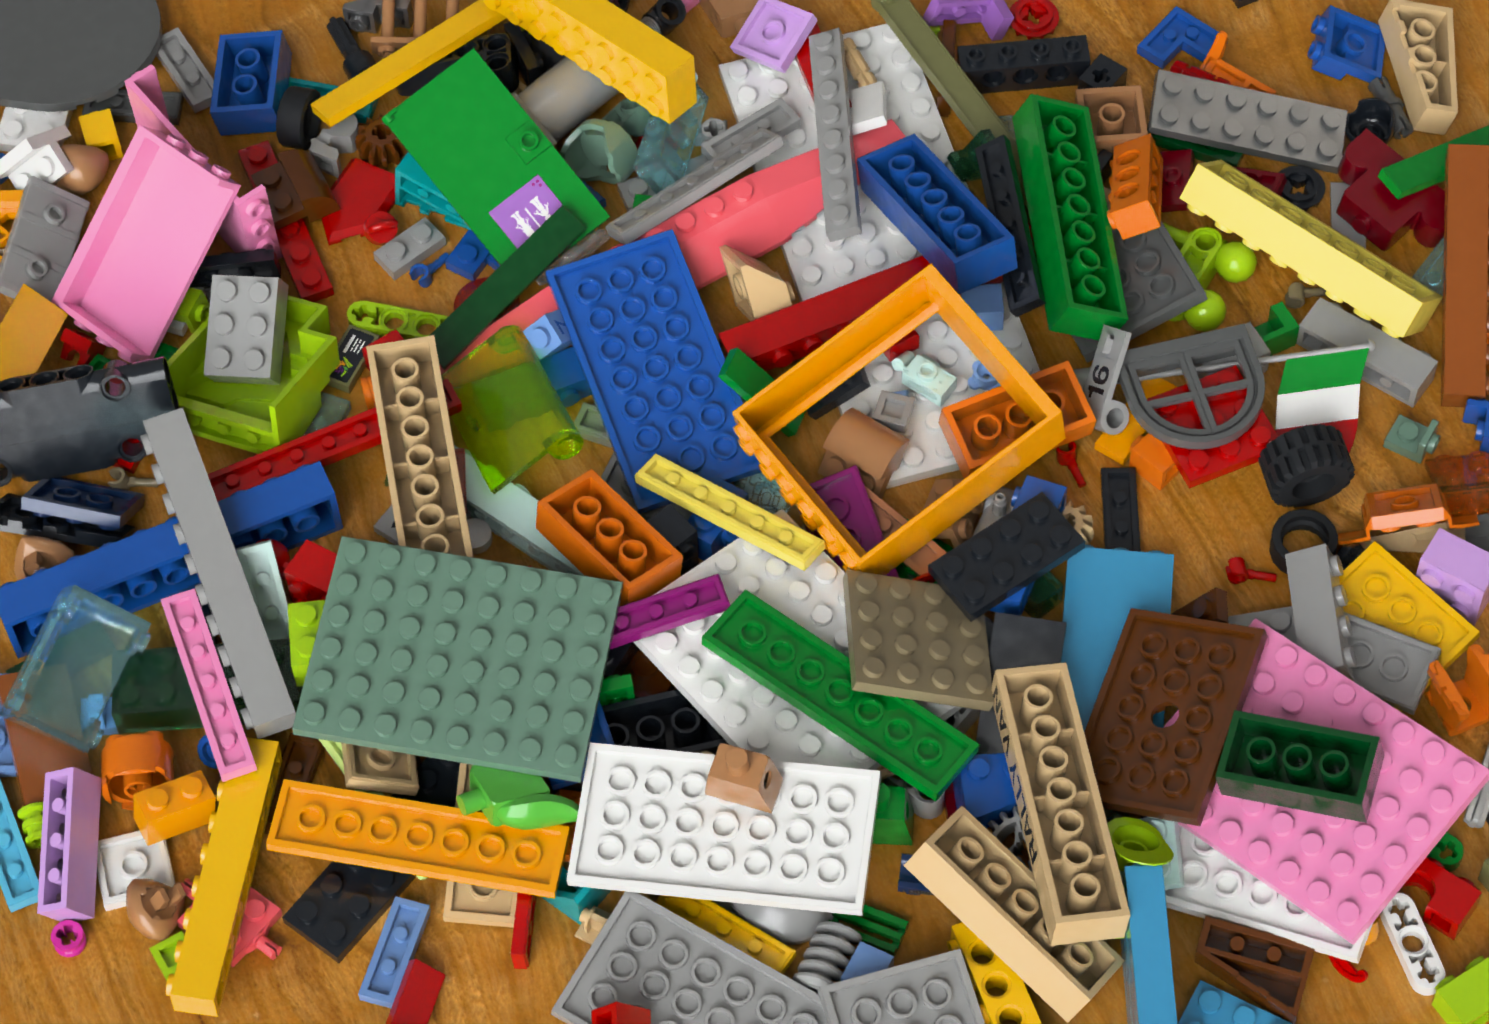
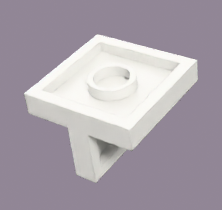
M66 125L26 138L0 159V179L8 176L16 190H24L30 176H35L54 185L74 170L59 146L72 136Z

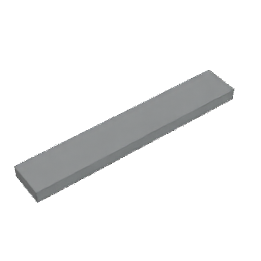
M763 127L607 224L605 228L608 236L624 245L631 243L783 147L784 143L781 136Z

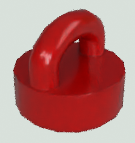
M377 211L365 220L363 226L364 235L372 244L385 245L397 235L399 222L390 213Z

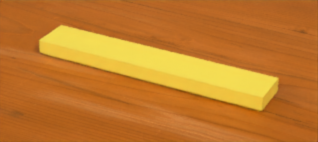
M656 453L635 474V482L640 486L803 571L825 549V541Z

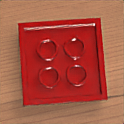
M1234 365L1199 380L1202 388H1208L1243 380L1244 378L1237 366ZM1187 384L1148 398L1147 401L1189 392ZM1247 388L1206 397L1217 426L1227 422L1239 412L1245 402ZM1193 401L1153 409L1159 416L1174 425L1189 429H1203ZM1261 408L1260 414L1252 427L1242 436L1228 444L1210 449H1186L1165 442L1163 444L1190 489L1258 462V458L1261 457V451L1266 448L1268 443L1275 440L1278 435Z

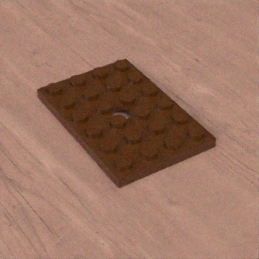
M1136 608L1130 609L1084 731L1103 808L1201 826L1217 781L1215 775L1234 710L1242 711L1268 638L1265 629ZM1167 706H1173L1179 710V717L1173 725L1161 728L1153 724L1154 714L1164 711Z

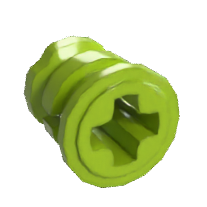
M35 802L19 809L17 816L19 820L24 821L22 829L23 834L27 835L25 842L28 848L41 849L43 802Z

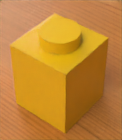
M110 108L93 111L78 117L87 146L97 147L107 152L109 161L124 157Z

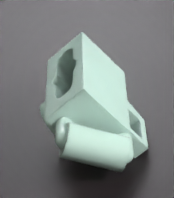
M907 350L892 360L893 369L902 371V384L940 407L956 389L957 377L942 369L938 362L925 354H917L915 356L913 352Z

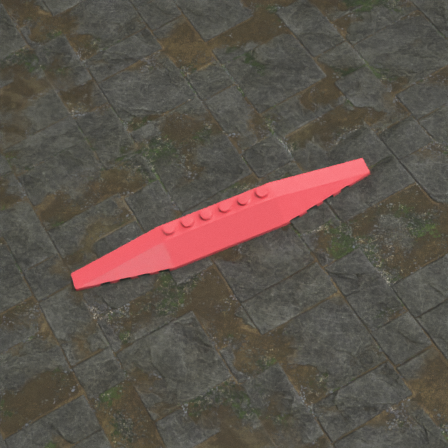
M892 119L887 121L886 126L853 135L857 185L860 184L857 158L905 138V135ZM818 148L752 173L678 212L632 242L673 229L698 291L727 275L719 247L727 245L757 259L792 239V234L801 226L807 227L817 219V214L824 209ZM620 243L611 249L623 246L624 244ZM547 286L491 324L445 370L440 366L442 378H448L452 387L457 389L490 378L493 372L505 368L511 371L522 367L523 362L538 358L522 331L543 315L558 310L550 287Z

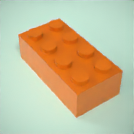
M1069 360L1030 374L1062 411L1066 439L1052 449L1092 434L1097 420ZM1002 386L942 408L938 422L963 478H966L1035 425Z
M590 469L538 501L536 529L584 576L623 582L619 607L650 597L681 577L683 555L594 470Z

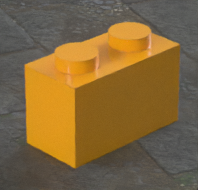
M199 770L134 793V820L147 846L209 824L211 812L215 811L216 797L203 772Z

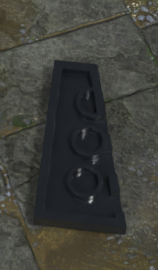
M8 493L0 499V531L27 536L34 535L94 547H101L109 542H117L135 533V527L124 524L117 530H103L97 524L86 522L73 524L67 522L65 518L56 516L38 517L33 515L31 511L21 510L22 496Z

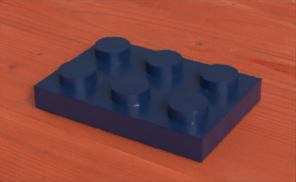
M56 477L42 479L26 492L21 498V510L31 511L33 515L38 517L56 516L65 518L67 522L73 524L86 522L97 524L103 530H117L144 507L145 494Z

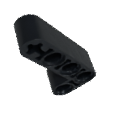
M494 33L472 39L397 86L398 94L401 96H412L473 48L510 93L514 92L519 86V68L509 35L506 33Z

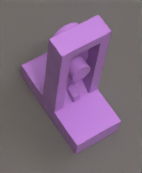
M931 0L923 15V19L928 26L943 25L944 19L955 20L956 24L981 22L990 39L995 41L1003 39L1014 16L1004 0Z

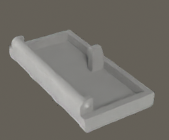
M30 176L26 182L0 262V293L15 299L22 285L26 284L51 302L73 258L86 213L90 207L89 201L35 176Z

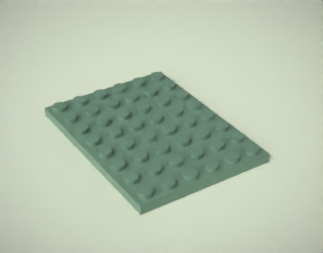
M342 536L292 727L293 735L581 783L623 591V582Z

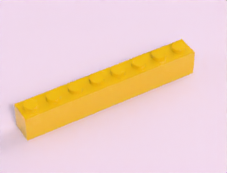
M246 737L257 771L224 782L222 780L219 781L217 788L218 809L217 812L212 811L209 818L208 831L211 833L209 843L203 844L200 854V864L203 865L201 875H195L192 884V897H195L192 908H187L185 911L183 929L186 932L184 940H179L175 949L176 971L175 974H169L166 984V996H170L174 1011L215 1017L219 1015L282 763L279 741Z

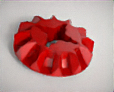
M1017 0L1010 7L1014 19L1009 28L1015 30L1016 36L1024 35L1028 40L1032 37L1043 39L1047 34L1053 35L1056 26L1059 25L1058 9L1049 0ZM1029 12L1035 19H1039L1037 25L1028 20Z

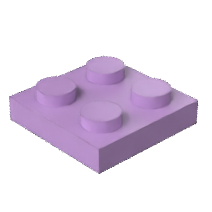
M759 0L730 48L735 54L786 73L818 20L814 14L782 1Z

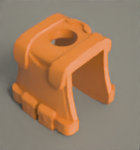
M1478 644L1469 646L1464 679L1454 683L1438 660L1429 664L1427 673L1431 678L1429 691L1425 692L1424 695L1431 707L1434 706L1449 736H1456L1489 721V653L1485 655L1483 648Z

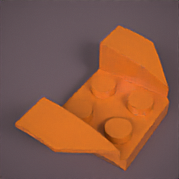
M1437 483L1366 493L1364 504L1361 506L1364 530L1339 533L1338 545L1371 541L1370 530L1394 532L1401 529V526L1416 525L1417 527H1430L1435 525L1437 521L1444 520L1448 530L1480 525L1476 514L1451 518L1446 496L1441 492Z

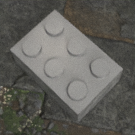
M212 275L204 376L214 382L280 385L288 284L279 277Z

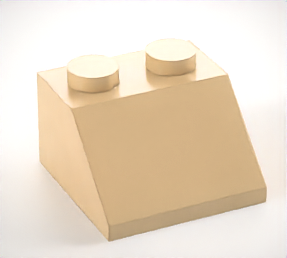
M727 245L719 247L735 305L750 321L792 306L791 301L795 300L793 289L788 281L784 282L777 271L773 272L765 263Z

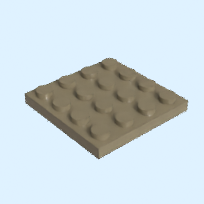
M847 569L843 577L852 691L990 712L994 705V697L991 690L992 677L984 614L970 622L939 584Z

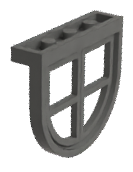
M1245 324L1129 349L1126 351L1117 381L1121 384L1132 415L1141 427L1162 442L1186 449L1216 448L1242 436L1257 420L1265 394L1264 374ZM1236 355L1245 379L1202 388L1194 366L1195 364ZM1181 368L1189 392L1147 401L1139 377ZM1247 388L1246 399L1239 412L1227 422L1217 426L1206 397ZM1193 401L1203 429H1189L1174 425L1159 416L1153 409Z

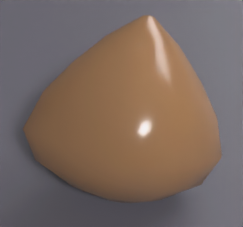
M60 145L74 170L59 180L57 186L76 196L87 194L97 188L104 179L109 167L108 153L93 146Z
M34 535L23 536L15 556L14 572L17 581L33 575L40 569H49L66 562L74 556V551L57 540Z
M133 879L126 890L127 915L132 926L148 939L163 941L173 933L185 904L186 893L181 883H176L173 887L151 879Z

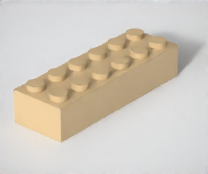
M963 806L951 815L904 865L908 871L1067 1023L1097 994L1125 962L1104 940L1050 946L1033 872Z

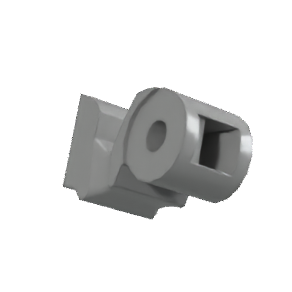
M354 114L330 127V129H322L319 136L310 140L311 146L308 151L314 156L322 172L338 178L342 173L339 153H354L357 150L355 140L358 135L359 125Z

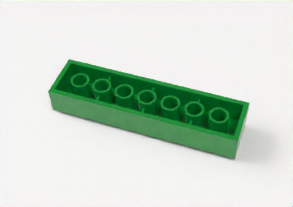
M1030 94L1012 117L1037 265L1046 301L1044 305L1049 331L1099 341L1104 325L1120 329L1127 322L1128 314L1112 229L1107 217L1108 208L1089 107Z

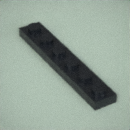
M1003 134L975 148L988 210L1014 236L1018 268L1003 274L1002 277L1009 310L1015 317H1018L1046 304L1011 143Z

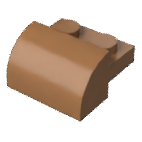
M850 408L838 419L823 445L826 452L817 473L828 477L856 465L865 486L882 499L892 473L899 469L910 440L858 410Z

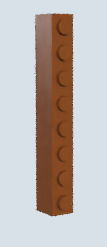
M1448 144L1445 157L1441 406L1465 407L1468 399L1478 400L1485 399L1486 396L1489 397V376H1486V365H1489V344H1487V333H1489V313H1487V302H1489V281H1487L1489 270V145Z

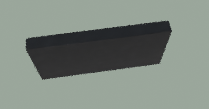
M995 612L989 651L992 683L995 670L1061 663L1067 623ZM993 706L990 712L980 710L976 742L980 745L977 754L1004 753Z

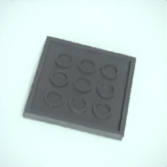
M1162 221L1161 227L1125 240L1122 239L1118 229H1112L1128 314L1127 322L1120 329L1132 333L1130 340L1208 300L1204 289ZM1071 335L1086 362L1092 361L1099 341Z

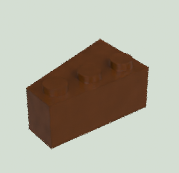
M1205 916L1196 949L1195 963L1272 1014L1295 1024L1315 949L1284 937Z

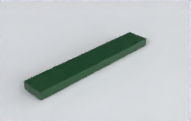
M563 205L429 335H434L439 365L444 370L586 231V227Z

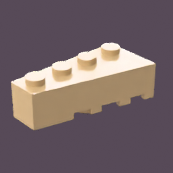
M1389 0L1378 23L1413 130L1445 135L1458 114L1453 8L1407 0Z

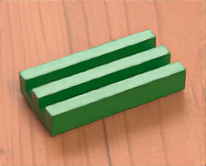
M864 904L862 917L877 923L856 915L832 913V922L839 923L840 920L860 927L862 930L893 940L892 944L857 931L862 936V942L894 957L909 926V921Z

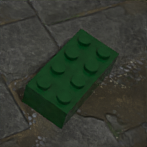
M1234 710L1215 777L1221 795L1367 823L1384 759V752L1380 737Z

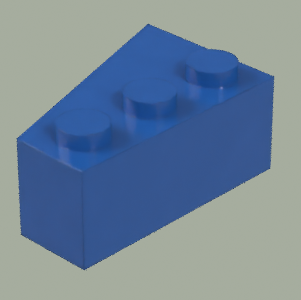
M1005 753L975 755L953 781L957 810L963 806L985 828L989 827L988 822L990 820L995 821L999 826L1002 823L999 816L1000 812H1005L1008 818L1014 817L1013 807L1017 806Z

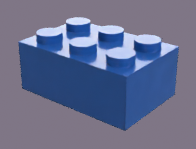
M282 30L220 35L210 114L221 136L276 132L277 112L282 96L289 86L292 52Z

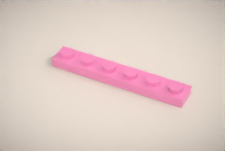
M195 588L160 599L222 782L257 771Z

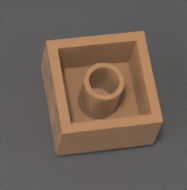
M1141 85L1076 89L1075 104L1089 107L1097 155L1103 149L1114 154V146L1148 134Z

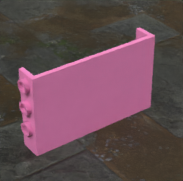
M152 64L141 71L135 72L124 81L137 128L141 125L159 130L166 135H175L186 142V149L189 151L194 149L169 120L157 72ZM261 184L241 198L236 195L217 233L235 253L249 252L256 249H274L278 260L282 258L266 188Z
M139 125L51 300L53 304L75 319L73 323L77 327L95 333L97 335L95 339L99 343L107 347H114L118 350L117 355L129 363L154 358L241 187L240 184L230 178L232 174L230 171L219 165L213 164L212 166L207 163L209 157L194 149H190V151L186 149V142L172 134L166 135L159 130Z

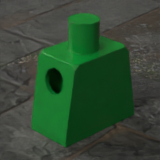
M880 783L872 844L913 845L914 809L907 789L901 786H887L884 783Z

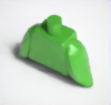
M472 765L470 770V791L457 796L458 807L464 816L482 810L491 825L496 827L507 825L522 830L540 829L576 822L579 805L563 796L550 794V789L541 776Z

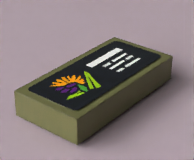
M349 325L338 343L340 364L331 373L330 382L327 385L350 394L366 367L362 348L376 341L380 336Z

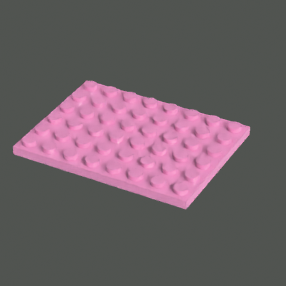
M1255 618L1248 627L1265 629L1268 638L1242 712L1380 737L1384 759L1367 823L1221 795L1216 781L1201 826L1179 822L1178 824L1354 945L1489 781V769ZM1177 710V712L1171 717V719L1166 723V725L1163 728L1169 727L1177 721L1179 717V710Z

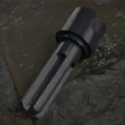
M331 17L326 27L345 59L343 70L350 80L376 64V61L369 51L361 50L343 18Z

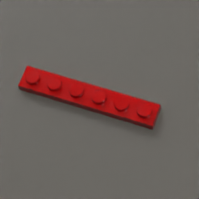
M268 140L238 150L239 159L252 189H255L256 185L251 175L278 163ZM303 218L278 230L275 226L282 258L300 299L316 302L333 296L332 284Z

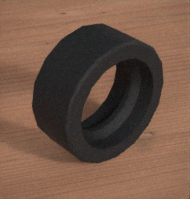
M291 86L284 92L279 104L276 120L277 138L283 147L308 150L311 146L310 140L319 135L322 120L313 113L310 105L321 98L320 93L316 89Z
M1298 509L1289 511L1277 520L1272 529L1269 552L1273 563L1286 574L1285 554L1290 552L1283 546V538L1291 531L1306 530L1318 535L1324 544L1326 543L1333 556L1336 554L1338 534L1335 526L1325 515L1315 510Z

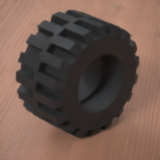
M1307 425L1290 430L1268 443L1266 448L1261 451V457L1258 458L1272 500L1277 505H1282L1283 507H1303L1325 501L1347 487L1355 475V469L1342 434L1331 425Z

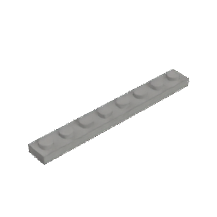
M840 28L808 36L825 228L830 242L862 234L844 40Z

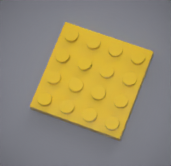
M1376 541L1343 570L1342 576H1339L1340 585H1343L1348 599V605L1343 606L1344 612L1441 648L1438 661L1445 670L1480 637L1479 630ZM1431 678L1429 679L1426 688L1431 684Z

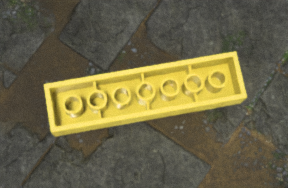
M1223 160L1198 163L1180 196L1181 200L1188 203L1187 208L1191 212L1199 216H1209L1215 220L1214 225L1220 230L1230 234L1234 232L1241 236L1244 245L1253 250L1259 251L1261 249L1271 255L1269 259L1274 264L1283 268H1292L1298 272L1297 277L1309 285L1314 286L1317 284L1326 290L1325 295L1339 303H1343V301L1354 307L1353 312L1365 320L1371 321L1373 319L1383 325L1381 329L1394 338H1404L1424 331L1443 298L1440 294Z

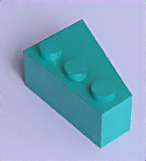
M408 152L395 168V204L402 207L406 203L419 206L420 213L428 216L432 211L445 215L444 220L446 222L471 230Z

